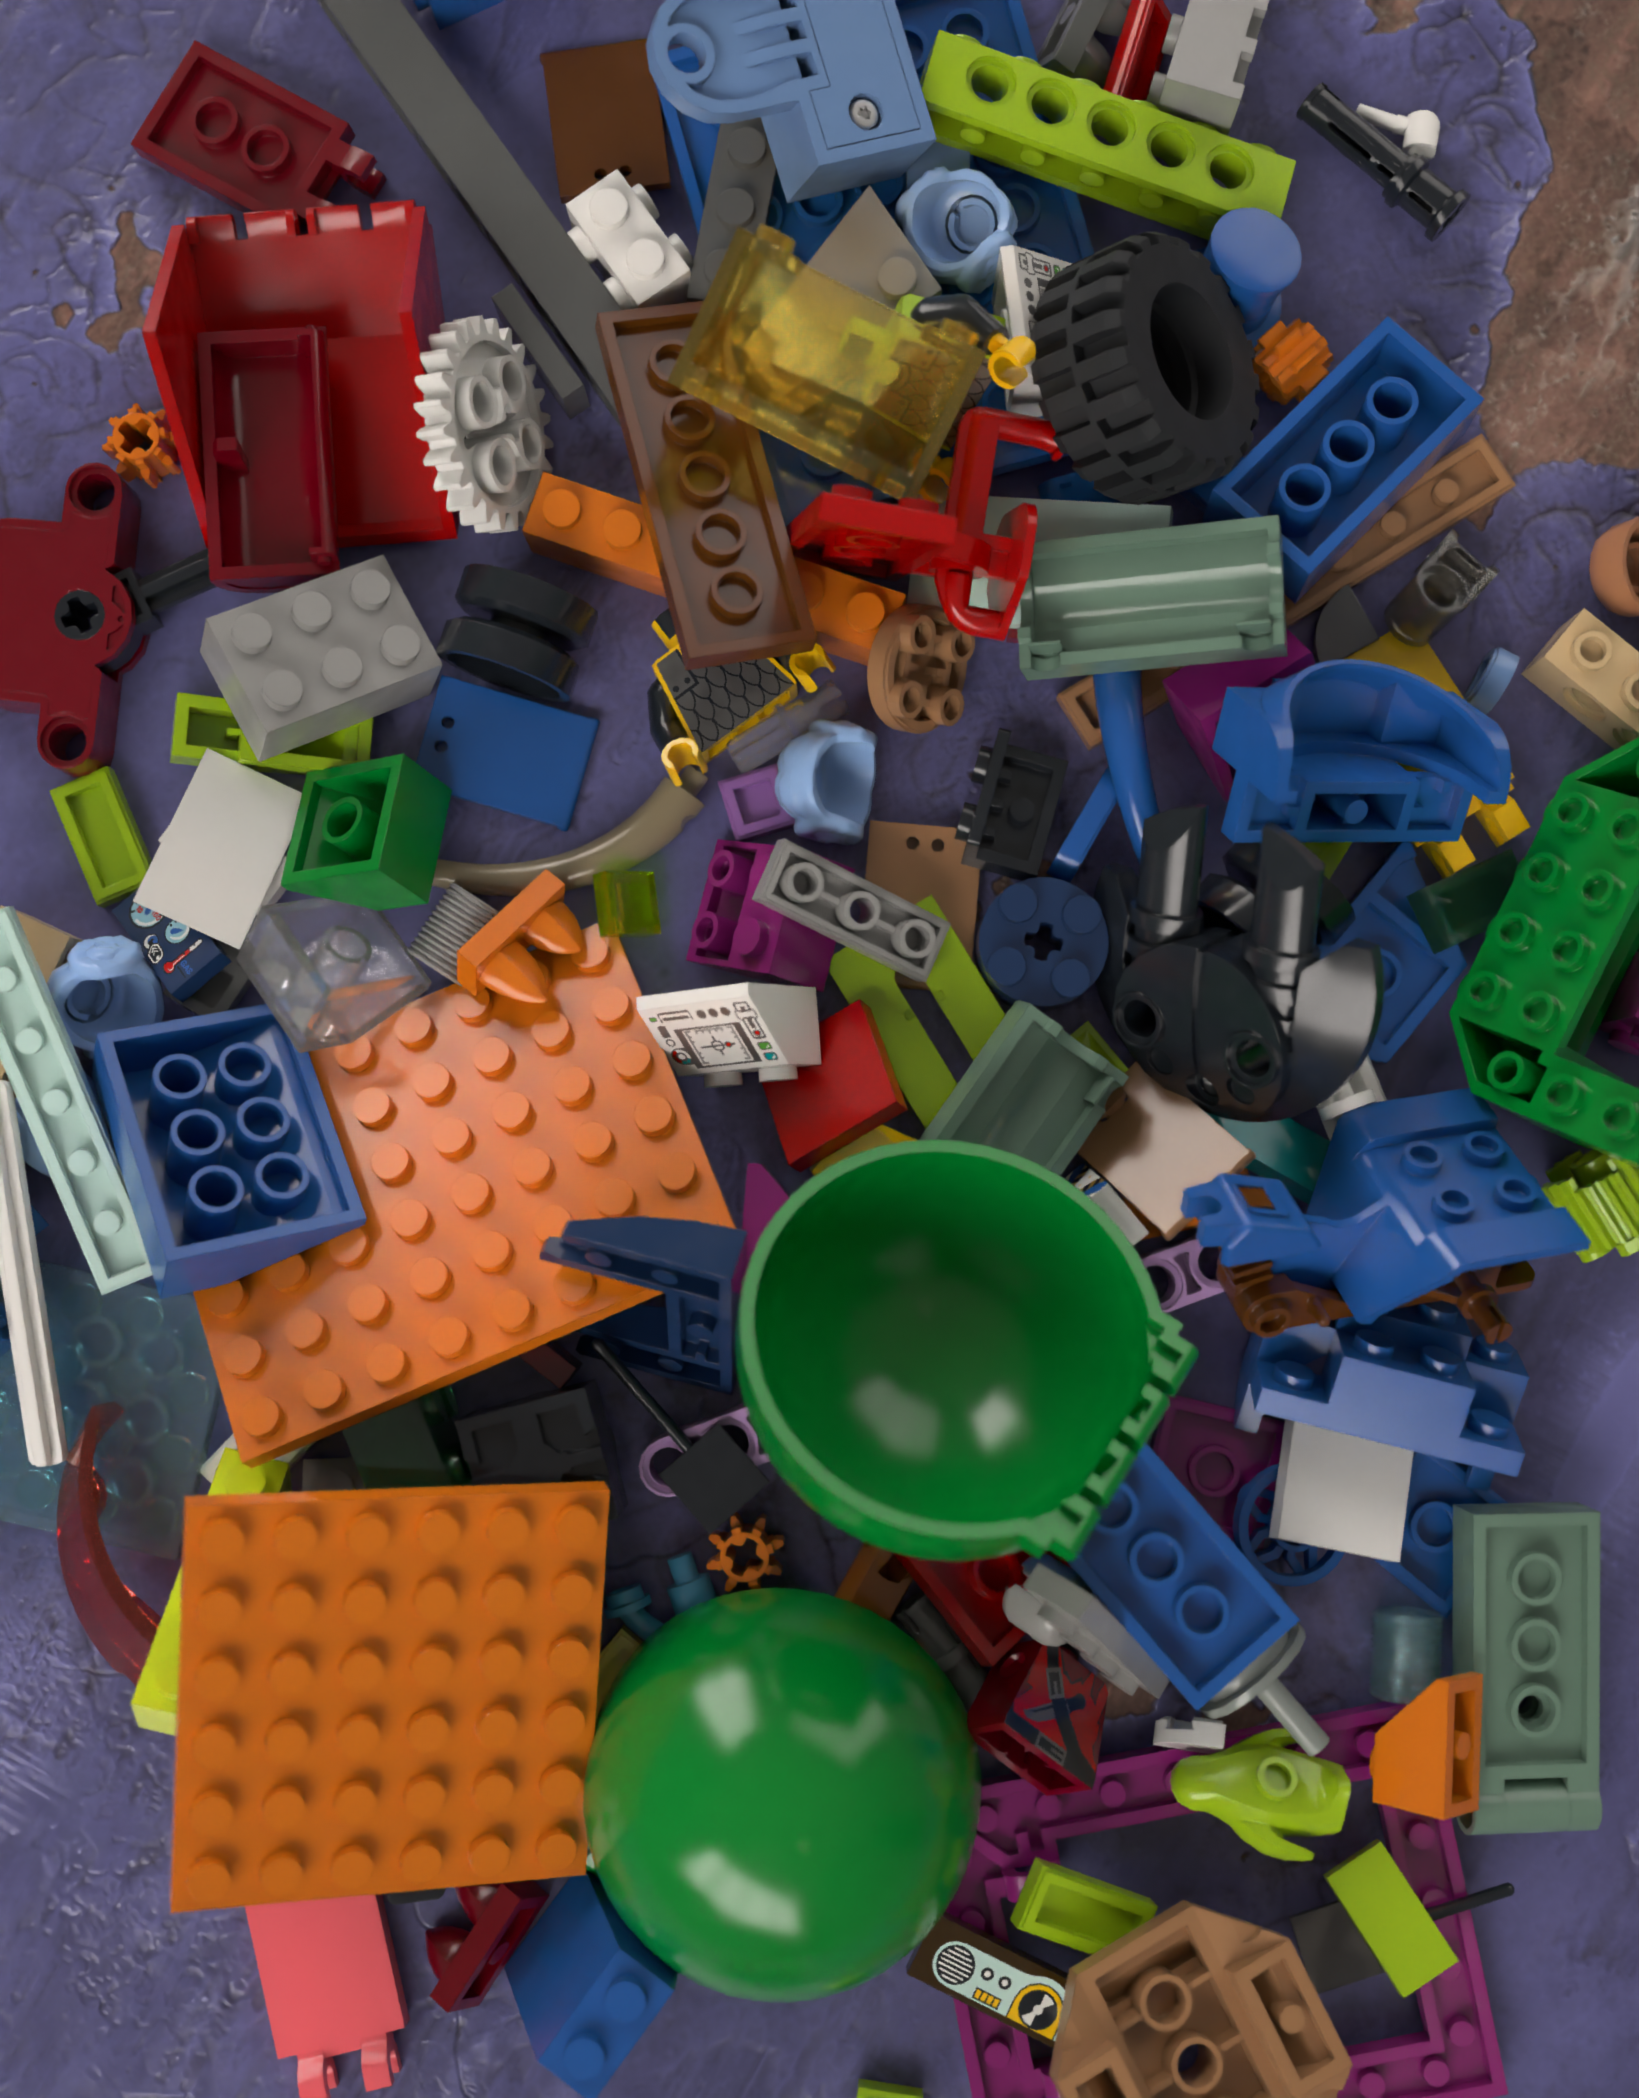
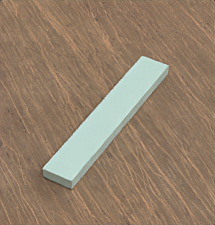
M14 906L4 907L0 909V1060L101 1295H104L153 1274L108 1126Z

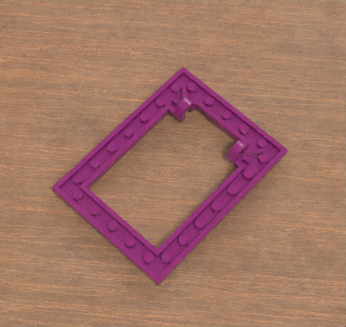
M1418 1695L1311 1715L1313 1720L1330 1739L1326 1747L1314 1756L1342 1765L1350 1782L1371 1779L1369 1758L1374 1747L1375 1733ZM1280 1722L1228 1731L1225 1733L1223 1750L1232 1747L1244 1738L1264 1730L1282 1729L1285 1727ZM1298 1743L1283 1747L1307 1754ZM1156 1745L1099 1756L1093 1790L1046 1796L1017 1773L981 1779V1807L976 1839L966 1873L957 1893L945 1912L1009 1943L1001 1898L1007 1897L1010 1902L1017 1903L1029 1872H1017L1015 1868L1032 1865L1035 1857L1061 1866L1056 1843L1057 1839L1201 1812L1191 1810L1177 1802L1171 1790V1773L1176 1763L1181 1759L1192 1755L1211 1754ZM1377 1803L1386 1849L1424 1908L1427 1909L1466 1896L1467 1890L1452 1818L1441 1820ZM1471 1910L1433 1921L1459 1961L1415 1990L1424 2031L1344 2046L1353 2065L1343 2090H1338L1336 2098H1493L1508 2095ZM953 1998L972 2098H1060L1049 2075L1052 2062L1051 2056L1032 2059L1026 2034Z

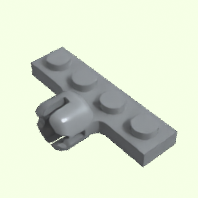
M1044 1554L1039 1559L1031 1556L1021 1564L1024 1567L1023 1573L1028 1577L1024 1584L1028 1591L1017 1584L1011 1588L1006 1587L1002 1609L1009 1622L1043 1645L1058 1647L1069 1643L1081 1651L1079 1655L1100 1670L1099 1674L1125 1693L1133 1696L1137 1688L1140 1687L1157 1699L1160 1698L1170 1682L1169 1678L1120 1622L1092 1595V1589L1074 1569Z

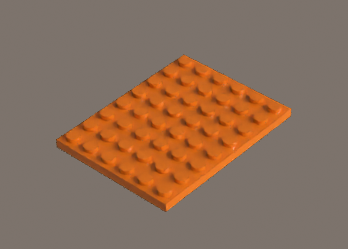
M611 918L581 930L583 938V950L581 953L557 954L538 948L529 952L544 975L549 997L547 1003L514 1000L500 995L488 987L479 995L474 996L464 986H459L455 983L306 1046L367 1219L363 1226L231 1283L193 1292L243 1464L250 1468L257 1467L664 1293L541 1260L539 1254L544 1241L548 1237H560L568 1220L644 1216L695 1220L737 1229L673 1068L664 1049L660 1048L637 1011L636 997L643 996V993L617 928Z

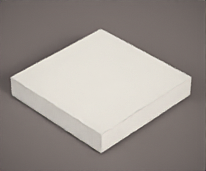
M1285 1419L1269 1538L1389 1562H1400L1414 1451Z

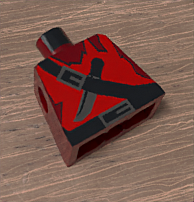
M1036 1640L1015 1644L990 1669L967 1713L968 1731L975 1743L1046 1796L1093 1790L1108 1698L1105 1682L1078 1662L1081 1651L1069 1643L1057 1647L1046 1646Z

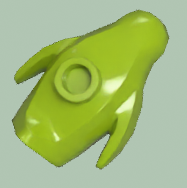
M1285 1728L1264 1730L1240 1740L1226 1750L1211 1755H1192L1181 1759L1174 1766L1170 1780L1171 1790L1177 1802L1191 1810L1207 1812L1221 1819L1243 1841L1262 1854L1285 1861H1310L1314 1857L1313 1852L1285 1840V1837L1322 1836L1336 1834L1341 1831L1351 1794V1782L1342 1765L1283 1748L1289 1744L1298 1743Z

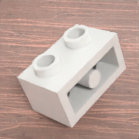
M616 169L565 204L572 227L567 234L589 265L594 263L606 280L603 284L622 310L687 303V292L691 277L690 270L694 261L693 257L677 234L674 233L667 238L656 223L655 219L659 217V212L641 184L638 183L631 188L620 171Z

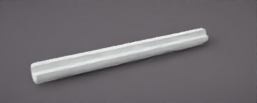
M0 1080V1277L28 1459L36 1467H46L67 1460L69 1453L14 1092L9 1081Z

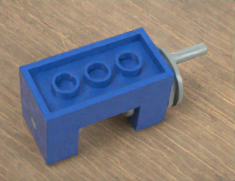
M1145 1443L1108 1506L1105 1508L1095 1506L1100 1512L1101 1518L1076 1559L1072 1561L1067 1560V1562L1196 1711L1200 1710L1207 1718L1217 1719L1229 1715L1258 1696L1309 1756L1318 1754L1328 1744L1329 1737L1277 1678L1300 1652L1306 1639L1305 1629L1299 1623L1300 1619L1149 1445Z

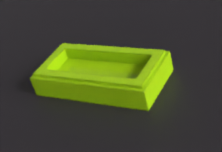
M105 766L49 791L96 905L102 908L124 900L140 887L152 862L115 771Z
M1375 1839L1323 1874V1877L1393 1986L1403 1998L1459 1961L1380 1840Z
M1035 1857L1010 1920L1017 1929L1093 1955L1154 1918L1158 1906L1149 1897Z

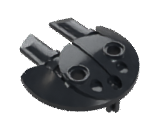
M1209 804L1186 805L1162 811L1144 819L1139 877L1133 868L1112 862L1104 866L1093 895V899L1098 902L1102 910L1108 930L1109 946L1106 962L1095 981L1108 1019L1120 1040L1145 1073L1164 1089L1189 1098L1203 1111L1222 1118L1243 1122H1270L1300 1115L1318 1106L1345 1086L1361 1067L1373 1045L1379 1028L1384 997V972L1380 945L1357 938L1320 960L1321 950L1315 944L1325 864L1301 842L1273 822L1265 823L1263 826L1251 931L1235 936L1231 929L1217 926L1203 928L1204 913L1198 907Z

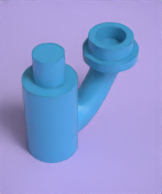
M691 1551L678 1554L667 1560L674 1583L666 1589L675 1616L699 1603L717 1597L709 1572L698 1573ZM641 1583L621 1587L604 1596L607 1608L604 1609L606 1619L620 1617L629 1628L644 1640L663 1625L662 1622L654 1618L643 1608L649 1605L652 1600L649 1593H644Z

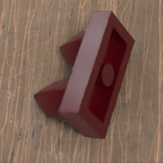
M533 1880L455 1887L457 1897L465 1914L474 1924L471 1932L454 1926H438L425 1931L428 1960L434 1975L439 1980L429 1996L447 2013L479 2006L550 1896Z

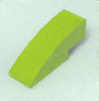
M177 692L170 763L199 766L208 748L257 772L306 775L310 771L324 770L325 768L370 760L373 718L258 762L225 698Z

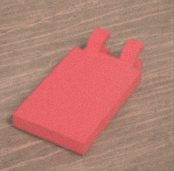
M374 1894L245 1906L277 2058L282 2059L297 2055V2084L300 2098H330L329 2089L337 2088L340 2083L332 2056L360 2049L366 2092L392 2086L394 2083L393 2073L400 2072L402 2069L400 2054L394 2040L393 2031L405 2028L410 2018L383 1895Z

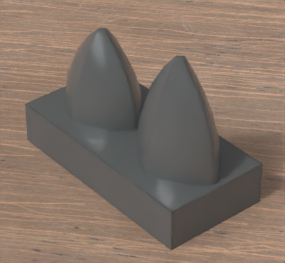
M1065 0L1037 55L1038 63L1043 68L1073 79H1088L1103 89L1112 58L1093 34L1096 30L1103 34L1120 36L1131 0Z

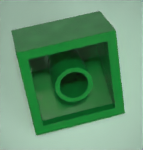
M404 753L307 772L280 885L292 892L378 911L428 904L452 789Z

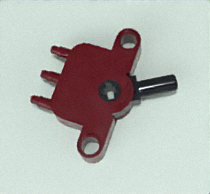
M98 462L86 463L76 468L69 476L65 488L62 522L12 517L0 519V708L16 713L38 714L37 747L41 757L52 767L76 779L105 766H111L115 750L123 674L131 671L145 655L151 633L164 627L158 613L217 587L210 582L208 548L143 578L135 571L141 520V501L136 491L108 465ZM114 489V498L109 506L102 510L94 511L93 505L97 496L105 490ZM95 613L96 615H94L92 618H90V623H89L88 617H89L90 615H92V614ZM91 624L92 629L85 633L84 631L87 630ZM78 734H85L86 746L84 752L78 758L68 761L66 758L68 742Z

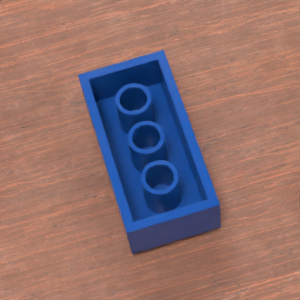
M1387 316L1212 489L1202 522L1209 523L1279 515L1282 529L1285 595L1296 604L1466 433L1484 398Z

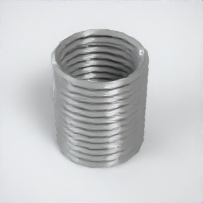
M450 883V888L446 889V894L442 895L443 899L439 900V905H435L436 910H432V915L428 916L429 920L424 921L425 926H421L422 931L417 932L418 936L414 937L415 941L411 942V947H407V950L426 965L459 986H462L457 981V951L499 912L459 885Z

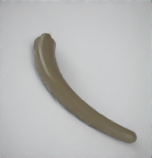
M690 765L685 768L679 777L683 784L676 787L670 779L664 777L645 803L620 825L583 846L558 855L531 861L501 864L465 863L438 859L432 886L448 889L450 888V883H455L471 894L517 896L545 869L565 883V891L606 880L643 862L676 838L683 831L686 823L695 818L705 805L696 796L708 781V778Z

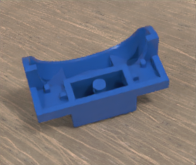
M1337 659L1317 663L1285 678H1272L1271 685L1267 688L1227 687L1212 749L1236 770L1221 832L1233 843H1261L1263 826L1265 823L1270 822L1281 827L1299 842L1459 841L1472 795H1475L1485 804H1506L1511 780L1509 745L1504 732L1494 720L1454 692L1445 691L1432 682L1406 670L1367 660ZM1397 763L1412 766L1424 771H1406Z
M1442 1300L1392 1309L1380 1315L1372 1324L1359 1323L1352 1316L1331 1320L1330 1324L1326 1327L1313 1323L1287 1328L1282 1333L1269 1338L1259 1337L1254 1332H1251L1237 1382L1234 1426L1236 1429L1257 1434L1263 1414H1268L1469 1465L1464 1478L1467 1487L1488 1492L1495 1472L1517 1477L1526 1453L1513 1422L1528 1383L1529 1375L1517 1350L1506 1341L1498 1343L1497 1339L1494 1344H1490L1484 1338V1334L1477 1335L1473 1339L1467 1322L1459 1309L1454 1304ZM1327 1355L1321 1375L1315 1374L1310 1368L1305 1366Z

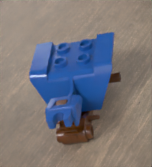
M1470 1088L1375 1102L1344 1113L1337 1120L1306 1214L1302 1213L1281 1180L1227 1173L1217 1175L1211 1182L1185 1188L1180 1207L1185 1218L1196 1217L1199 1220L1196 1238L1201 1247L1218 1246L1220 1256L1217 1260V1280L1243 1326L1248 1331L1254 1332L1257 1336L1263 1338L1276 1336L1287 1328L1318 1323L1321 1327H1326L1330 1324L1331 1320L1352 1316L1359 1323L1372 1324L1380 1315L1392 1309L1442 1300L1456 1304L1465 1318L1474 1319L1488 1343L1494 1344L1496 1339L1498 1343H1501L1512 1334L1513 1327L1497 1306L1498 1294L1525 1290L1532 1286L1535 1272L1527 1260L1588 1250L1591 1243L1565 1207L1555 1208L1541 1190L1538 1180L1529 1174L1496 1129L1497 1115L1484 1099L1471 1093Z

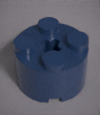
M1030 878L1008 886L988 907L975 938V961L987 986L1005 1004L1012 1006L1015 1001L1021 1000L1032 1004L1041 1012L1052 1011L1077 999L1099 977L1108 954V930L1098 902L1082 889L1057 878ZM1037 931L1046 933L1047 942L1056 946V950L1050 951L1043 961L1035 959L1034 948L1025 945V940L1032 939Z

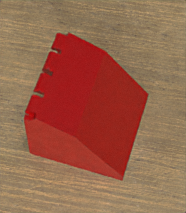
M414 199L370 203L373 229H363L358 204L306 208L308 234H300L299 221L295 209L244 212L243 217L248 238L238 239L236 224L232 214L187 217L186 229L184 225L171 226L143 325L142 335L206 549L208 548L197 332L305 327L306 325L326 326L339 548L458 539V511L448 512L446 509L448 490H434L433 486L438 471L436 466L424 465L423 460L430 451L427 441L417 438L416 433L419 429L425 427V418L414 410V403L424 401V393L415 383V376L427 374L419 356L421 352L432 351L428 337L431 334L440 333V324L445 323L432 224H429L426 206L417 207Z

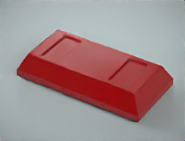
M1131 0L1103 90L1130 100L1147 101L1155 71H1159L1164 53L1161 52L1172 18L1163 0Z

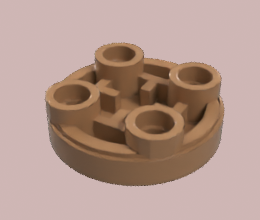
M920 603L903 605L886 618L875 636L868 659V692L876 714L884 724L892 729L916 734L927 733L940 725L953 726L963 714L964 698L962 690L966 678L967 661L971 658L975 649V636L955 628L948 621L942 607Z

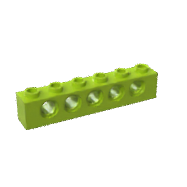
M939 29L920 80L921 89L937 138L935 142L968 151L971 155L1207 240L1210 239L1218 220L1231 210L1257 208L1268 211L1281 219L1296 164L1295 160L1277 154L1267 145L1260 143L1249 144L1219 133L1210 124L1190 122L1162 112L1150 102L1130 100L1105 91L1088 79H1073L1048 70L1031 58L1023 56L1013 57L983 46L977 39L964 34L953 35ZM975 92L986 94L993 102L982 100ZM1034 113L1044 115L1052 124L1041 121ZM1094 135L1105 138L1111 146L1101 143ZM1153 156L1163 159L1169 167L1158 163ZM1212 177L1223 182L1226 188L1219 186Z

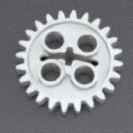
M482 315L440 324V333L431 334L428 337L432 351L421 352L419 356L427 374L415 376V383L424 393V401L414 403V410L425 418V427L416 432L417 438L427 441L430 451L423 460L424 465L436 466L438 473L433 488L435 491L448 490L446 509L448 512L460 510V524L462 526L474 525L475 533L489 532L494 534L518 531V526H524L543 471L552 473L553 469L544 456L545 449L553 448V441L544 434L543 427L551 421V417L549 414L541 412L539 403L545 395L544 389H535L532 383L536 373L535 364H523L525 355L524 344L512 345V330L509 327L499 329L496 318L484 319Z

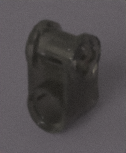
M1452 529L1413 571L1415 575L1388 603L1385 609V622L1388 630L1396 639L1406 645L1419 647L1431 642L1458 613L1461 614L1501 571L1494 564L1486 567L1458 542L1460 534L1455 529Z

